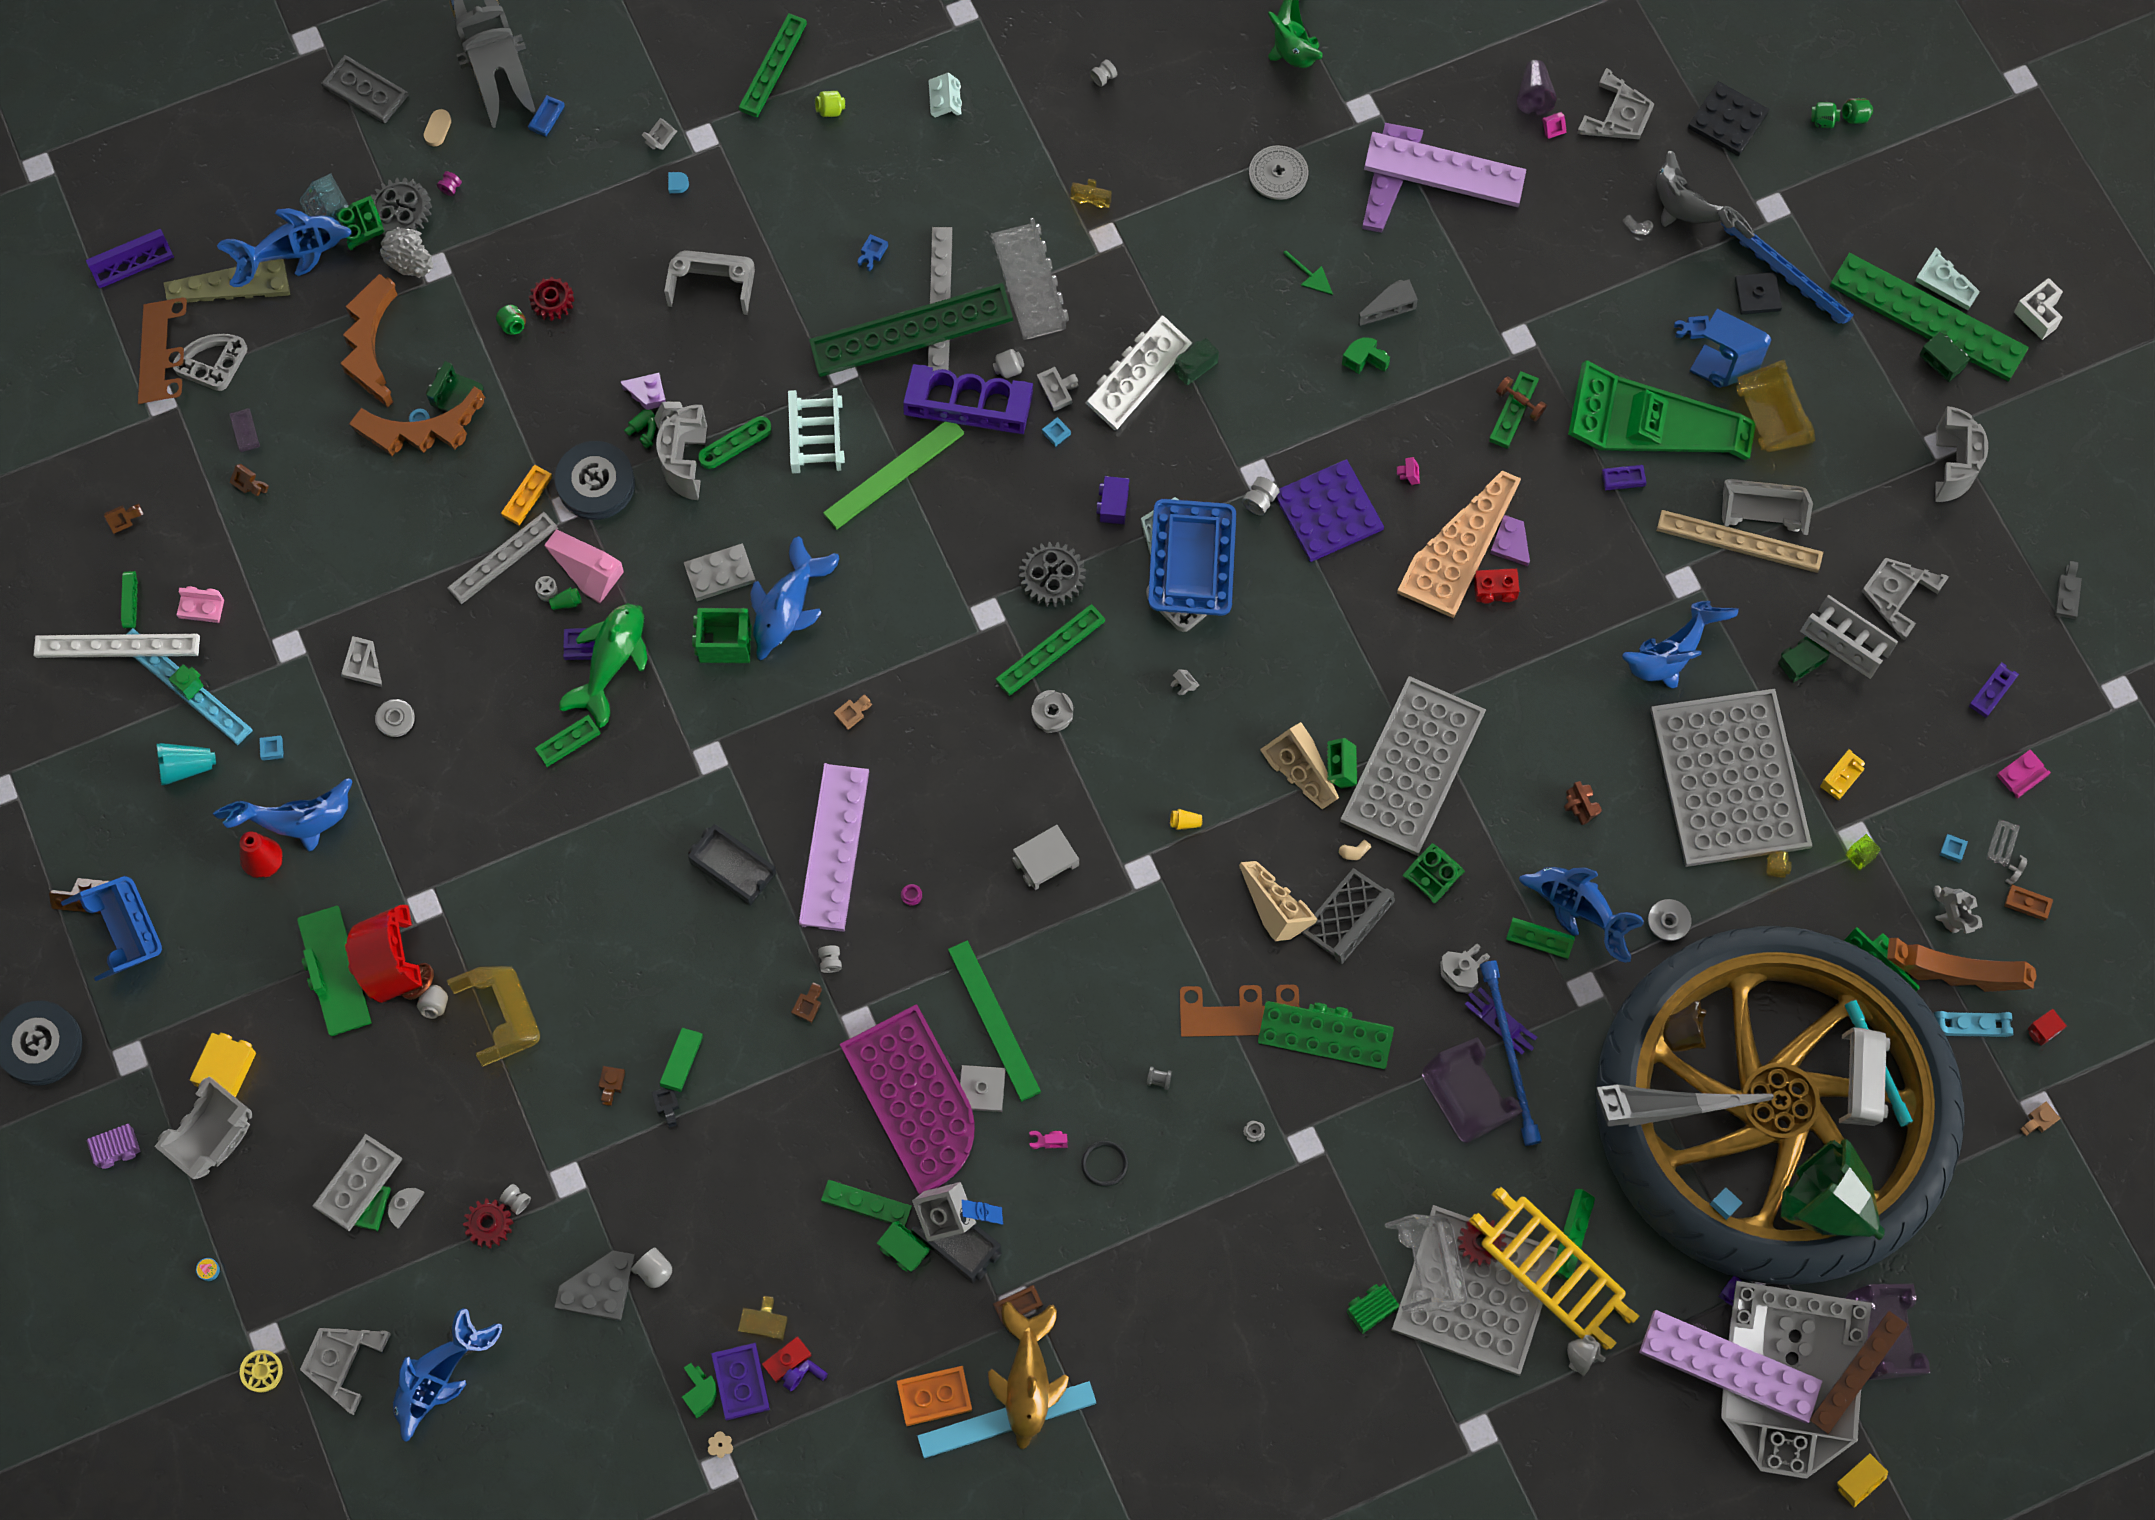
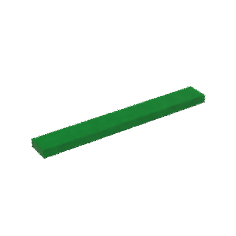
M968 940L949 948L948 952L1020 1101L1022 1102L1041 1093Z

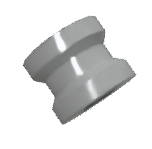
M543 576L536 581L535 588L541 600L548 602L549 598L558 595V589L553 578Z

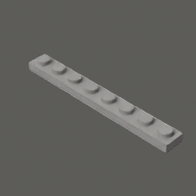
M932 227L930 304L951 298L952 227ZM950 340L929 345L928 367H933V371L938 369L949 370Z

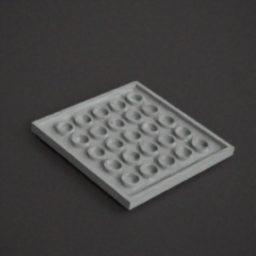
M1433 1205L1391 1331L1520 1376L1543 1303L1499 1261L1495 1263L1491 1260L1489 1267L1485 1263L1478 1267L1476 1262L1470 1265V1259L1467 1257L1463 1259V1250H1458V1246L1462 1243L1458 1242L1457 1238L1458 1236H1463L1460 1234L1461 1228L1467 1229L1465 1224L1467 1221L1469 1222L1470 1218ZM1506 1230L1501 1232V1234H1506L1502 1242L1507 1243V1246L1517 1236V1234ZM1483 1238L1476 1239L1477 1244L1483 1247ZM1526 1238L1510 1256L1509 1260L1519 1268L1540 1242ZM1549 1246L1525 1275L1536 1283L1555 1261L1558 1248ZM1550 1280L1541 1289L1544 1293H1547Z

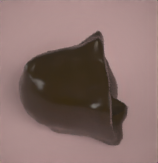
M1694 1001L1678 1013L1670 1015L1663 1029V1039L1671 1051L1706 1048L1703 1021L1707 1012L1701 1009L1700 1001Z

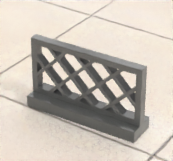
M1353 868L1314 914L1317 918L1316 923L1302 931L1301 934L1335 957L1336 961L1343 964L1395 902L1394 892L1388 888H1382ZM1354 876L1362 881L1361 887L1350 888L1349 882ZM1367 890H1376L1380 893L1375 899H1366ZM1363 891L1364 900L1351 901L1352 892ZM1348 893L1349 902L1336 903V897L1339 894ZM1365 905L1366 910L1363 914L1353 915L1352 906ZM1350 907L1351 916L1338 917L1337 908ZM1335 909L1336 918L1323 919L1325 910ZM1352 920L1350 930L1340 931L1339 922ZM1337 922L1338 932L1325 933L1324 924ZM1314 925H1322L1323 934L1313 935L1309 932V929ZM1338 936L1339 943L1334 949L1326 944V938Z

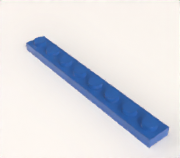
M1735 227L1730 229L1724 228L1728 234L1735 235L1740 239L1739 242L1744 247L1751 248L1757 258L1767 261L1773 271L1786 277L1785 280L1789 284L1796 285L1801 289V294L1807 298H1812L1818 308L1828 311L1834 321L1844 324L1849 322L1854 316L1757 235L1754 234V237L1748 239Z

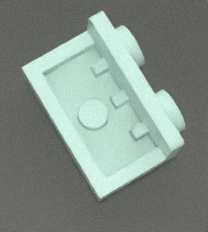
M950 73L929 80L931 115L934 117L951 111L956 115L961 114V85L959 80Z

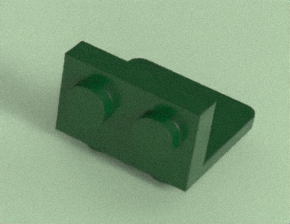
M445 361L442 367L438 368L435 375L436 378L433 384L428 386L426 395L431 406L448 412L462 403L474 386L483 391L484 387L477 381L455 373L453 365Z

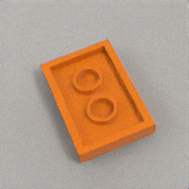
M963 1366L897 1381L906 1426L972 1411Z

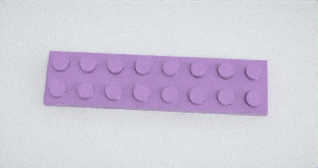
M1657 1310L1653 1311L1639 1352L1805 1424L1810 1422L1822 1384L1820 1379Z

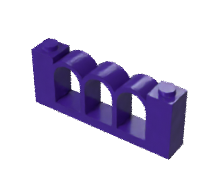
M913 364L903 403L904 415L1024 434L1033 396V383L1013 380L1011 384L1002 378H994L985 383L980 376L975 374H965L957 378L954 373L946 369L933 371V367ZM937 385H947L952 388L950 402L943 403L928 400L932 388ZM967 389L978 391L980 393L978 407L956 405L959 394ZM993 394L1005 395L1008 398L1006 412L984 409L987 398Z

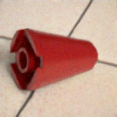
M247 832L240 839L241 867L248 875L254 878L270 877L277 872L282 864V849L271 838L256 832Z

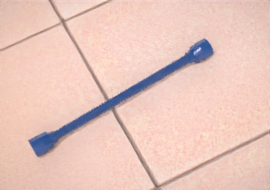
M1497 961L1484 962L1480 964L1484 982H1487L1491 988L1506 1054L1509 1057L1508 1062L1516 1094L1518 1095L1517 1098L1520 1103L1519 1106L1522 1111L1521 1114L1524 1119L1523 1128L1521 1129L1525 1146L1541 1143L1542 1139L1538 1125H1534V1121L1529 1113L1530 1110L1527 1105L1526 1094H1524L1525 1091L1524 1086H1522V1078H1520V1070H1518L1516 1054L1513 1051L1514 1046L1511 1043L1512 1038L1509 1035L1510 1030L1507 1027L1508 1022L1505 1019L1506 1014L1503 1011L1504 1006L1501 1003L1502 998L1499 995V987H1497L1499 984L1498 978H1500Z

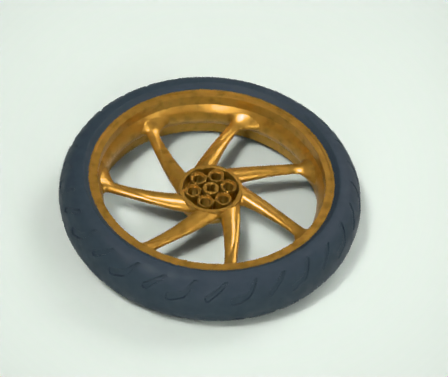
M1755 926L1752 928L1734 929L1703 938L1674 953L1648 973L1628 995L1609 1028L1599 1060L1596 1090L1597 1087L1611 1085L1650 1089L1653 1066L1655 1063L1661 1062L1704 1094H1754V1090H1760L1763 1094L1774 1095L1772 1100L1726 1108V1111L1744 1121L1746 1126L1719 1139L1684 1150H1674L1664 1143L1655 1133L1653 1122L1631 1127L1627 1124L1607 1126L1596 1095L1597 1121L1601 1141L1612 1172L1616 1176L1622 1191L1636 1211L1660 1236L1664 1237L1676 1249L1709 1268L1749 1281L1779 1285H1800L1841 1278L1883 1260L1908 1242L1928 1221L1946 1193L1959 1159L1964 1130L1962 1083L1952 1048L1934 1014L1917 992L1899 974L1886 966L1882 961L1846 941L1812 930L1781 926ZM1763 981L1789 982L1820 991L1839 1001L1832 1009L1786 1045L1766 1065L1762 1066L1752 1033L1748 1008V992L1753 987ZM1725 987L1731 988L1733 995L1735 1045L1741 1090L1730 1088L1691 1067L1673 1054L1663 1039L1664 1025L1670 1015L1678 1013L1694 1001H1700L1711 993ZM1857 1000L1865 1021L1875 1031L1885 1033L1886 1038H1890L1889 1050L1899 1067L1905 1083V1089L1902 1091L1898 1090V1093L1913 1120L1912 1123L1907 1125L1906 1142L1894 1172L1879 1191L1874 1190L1880 1225L1885 1229L1884 1237L1881 1240H1877L1874 1236L1822 1235L1809 1229L1777 1230L1773 1227V1221L1782 1202V1192L1790 1184L1808 1132L1813 1131L1824 1145L1831 1140L1841 1144L1840 1142L1844 1139L1833 1119L1820 1102V1097H1848L1849 1079L1805 1072L1798 1067L1827 1032L1840 1020L1849 1016L1844 1005ZM1771 1078L1779 1079L1781 1085H1774ZM1792 1087H1798L1801 1090V1095L1793 1093ZM1885 1091V1102L1891 1103ZM1776 1101H1777V1102L1782 1101V1102H1783V1105H1782V1104L1777 1105L1775 1102H1776ZM1795 1108L1802 1109L1805 1116L1797 1115ZM1757 1111H1763L1767 1115V1119L1759 1118ZM1778 1121H1785L1787 1128H1781L1778 1125ZM1770 1143L1779 1144L1768 1194L1759 1215L1753 1217L1733 1218L1730 1216L1726 1220L1707 1201L1695 1193L1675 1171L1677 1166L1731 1155Z

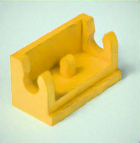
M1849 749L1826 776L1820 787L1839 801L1864 771V761Z
M1869 1454L1837 1482L1839 1486L1838 1491L1853 1507H1856L1887 1479L1888 1471Z

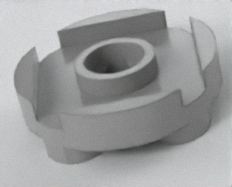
M1048 690L1040 693L1035 698L1031 711L1034 723L1044 732L1061 731L1072 722L1073 704L1066 694L1055 692V690ZM1049 707L1058 709L1056 715L1048 714Z

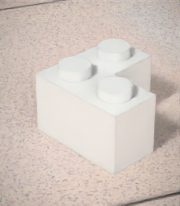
M2048 278L2019 301L2014 313L2043 340L2057 329L2063 318L2053 308L2063 291Z

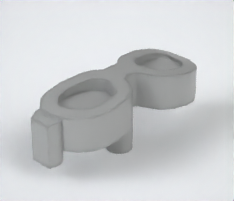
M2021 855L2019 856L2021 860L2018 868L2011 864L2009 866V869L2015 872L2010 879L2005 880L2010 885L2017 881L2026 867L2027 859Z

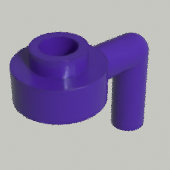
M805 1360L798 1368L794 1370L789 1369L782 1379L785 1381L783 1386L789 1391H793L807 1371H810L822 1381L827 1377L828 1373L812 1361Z

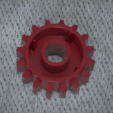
M553 277L546 280L543 278L540 283L536 282V287L531 289L532 295L529 296L530 305L537 316L541 314L544 320L549 316L551 321H553L554 316L561 319L562 313L568 315L567 308L572 309L571 302H574L572 288H569L568 283H562L561 278L553 279Z
M485 1199L484 1204L477 1201L476 1208L469 1207L472 1213L464 1215L468 1222L463 1223V1226L468 1229L465 1234L467 1237L472 1236L470 1241L473 1244L478 1241V1246L481 1248L484 1244L488 1248H491L492 1244L500 1246L499 1241L502 1239L506 1241V1234L512 1232L509 1225L513 1224V1221L508 1218L511 1216L510 1211H505L506 1206L504 1204L498 1207L499 1202L496 1199L492 1204H490L488 1199ZM493 1220L491 1227H483L485 1221Z
M1492 1220V1221L1490 1222V1224H1489V1225H1491L1493 1228H1494V1223H1495V1221ZM1467 1221L1465 1224L1467 1229L1461 1228L1460 1234L1463 1236H1458L1457 1241L1462 1243L1458 1246V1250H1463L1464 1252L1462 1258L1467 1257L1470 1259V1265L1476 1262L1478 1267L1482 1263L1489 1267L1491 1260L1497 1263L1498 1260L1476 1242V1239H1484L1486 1236ZM1500 1234L1492 1243L1501 1252L1503 1250L1500 1248H1506L1507 1243L1502 1242L1506 1234Z

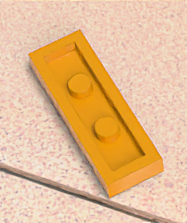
M534 465L501 512L502 517L520 526L552 479V474Z

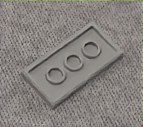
M365 1134L313 1204V1208L350 1231L401 1162L402 1158Z

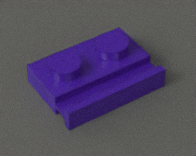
M587 628L564 629V660L592 659L595 641L580 644L576 642L577 637Z

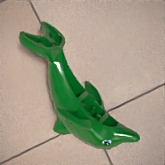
M1283 0L1277 16L1272 12H1268L1275 26V45L1268 55L1270 60L1277 61L1283 58L1293 67L1307 68L1313 65L1316 60L1322 58L1323 54L1318 50L1319 42L1314 36L1308 38L1304 29L1299 9V0Z
M629 603L615 608L605 621L588 627L577 637V644L595 641L589 683L567 692L559 702V710L587 708L593 715L596 726L601 728L607 724L610 717V707L603 691L630 656L639 671L644 670L647 662L646 646L641 638L644 626L642 606Z

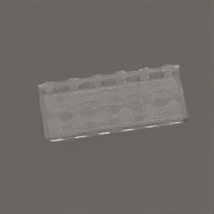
M1030 218V224L991 233L1023 340L1065 330L1066 321H1069L1067 310H1063L1061 306L1063 304L1062 294L1056 290L1058 286L1056 275H1052L1050 271L1053 269L1050 257L1046 258L1045 252H1047L1045 241L1040 239V235H1042L1040 225L1035 223L1034 218Z

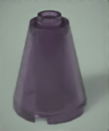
M1533 60L1526 65L1517 96V105L1526 114H1530V112H1536V115L1548 113L1555 107L1557 96L1544 62Z

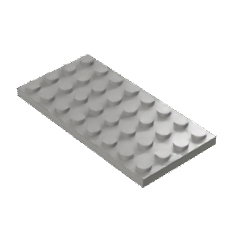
M1409 676L1340 822L1418 856L1486 709Z

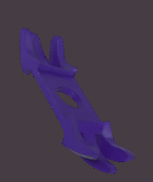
M1481 987L1478 991L1489 1005H1486L1470 992L1469 997L1483 1011L1480 1012L1468 1001L1465 1005L1503 1037L1501 1028L1495 1025L1497 1012L1493 999ZM1505 1011L1513 1048L1521 1055L1525 1052L1513 1041L1515 1039L1522 1046L1532 1051L1534 1047L1519 1033L1521 1031L1534 1041L1538 1037Z

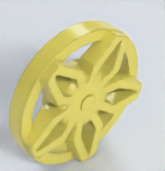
M257 1350L245 1357L240 1366L242 1383L249 1390L258 1393L267 1392L275 1388L283 1374V1366L280 1359L268 1350ZM261 1354L263 1355V1362H259ZM266 1355L272 1356L276 1361L268 1362ZM257 1356L255 1364L248 1363L251 1358ZM278 1365L274 1369H270V1366ZM246 1367H252V1370H251V1371H248V1370L245 1369V1368H246ZM278 1371L277 1377L274 1379L271 1373ZM244 1372L248 1375H252L249 1379V1383H247L245 1379ZM268 1377H269V1378L271 1379V1381H272L271 1384H269L268 1382H266V1379H267ZM254 1379H257V1383L252 1386ZM261 1381L264 1385L267 1386L264 1388H257L261 1384Z

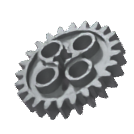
M396 178L395 183L388 180V186L382 183V190L375 189L377 195H371L385 230L382 233L384 237L387 231H392L397 227L417 231L418 227L424 229L421 224L422 222H429L425 216L431 215L429 211L432 208L429 202L431 199L420 183L416 184L413 179L409 182L407 178H404L401 182L399 178Z
M1048 542V547L1046 548L1041 543L1040 550L1033 547V554L1027 552V559H1022L1023 566L1019 567V572H1021L1019 580L1022 581L1021 588H1025V595L1031 593V601L1038 598V604L1045 601L1046 607H1048L1050 602H1053L1054 607H1056L1059 601L1064 606L1065 599L1072 602V594L1078 597L1079 591L1077 589L1083 590L1082 583L1086 582V577L1083 576L1086 574V569L1083 568L1084 561H1079L1080 554L1074 556V548L1067 551V544L1060 548L1059 542L1056 543L1055 547H1052L1051 542ZM1054 559L1056 562L1048 563L1047 560ZM1064 571L1072 572V574L1068 576L1063 575L1062 573ZM1036 573L1043 575L1041 578L1033 577ZM1053 585L1059 587L1057 590L1049 589Z

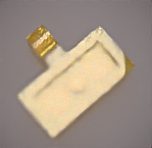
M1088 179V185L1073 182L1071 199L1079 203L1086 202L1097 207L1110 208L1112 191L1096 188V180Z
M764 1296L761 1311L743 1308L738 1330L783 1340L788 1317L772 1314L774 1299L773 1297Z

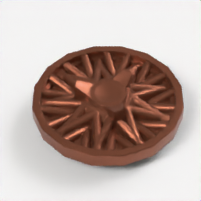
M418 964L423 986L402 994L404 998L409 1000L416 999L429 988L434 977V970L429 964Z

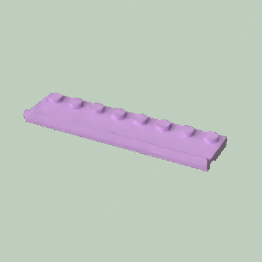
M1372 132L1364 170L1514 207H1519L1526 169L1376 132Z
M824 763L799 925H802V927L812 926L819 927V929L845 931L869 769Z

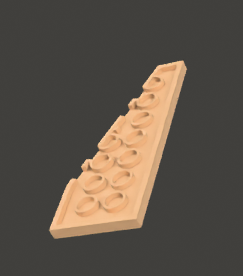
M1501 471L1478 496L1471 500V503L1466 508H1463L1434 539L1432 538L1414 556L1398 588L1397 594L1454 618L1516 492L1521 478Z

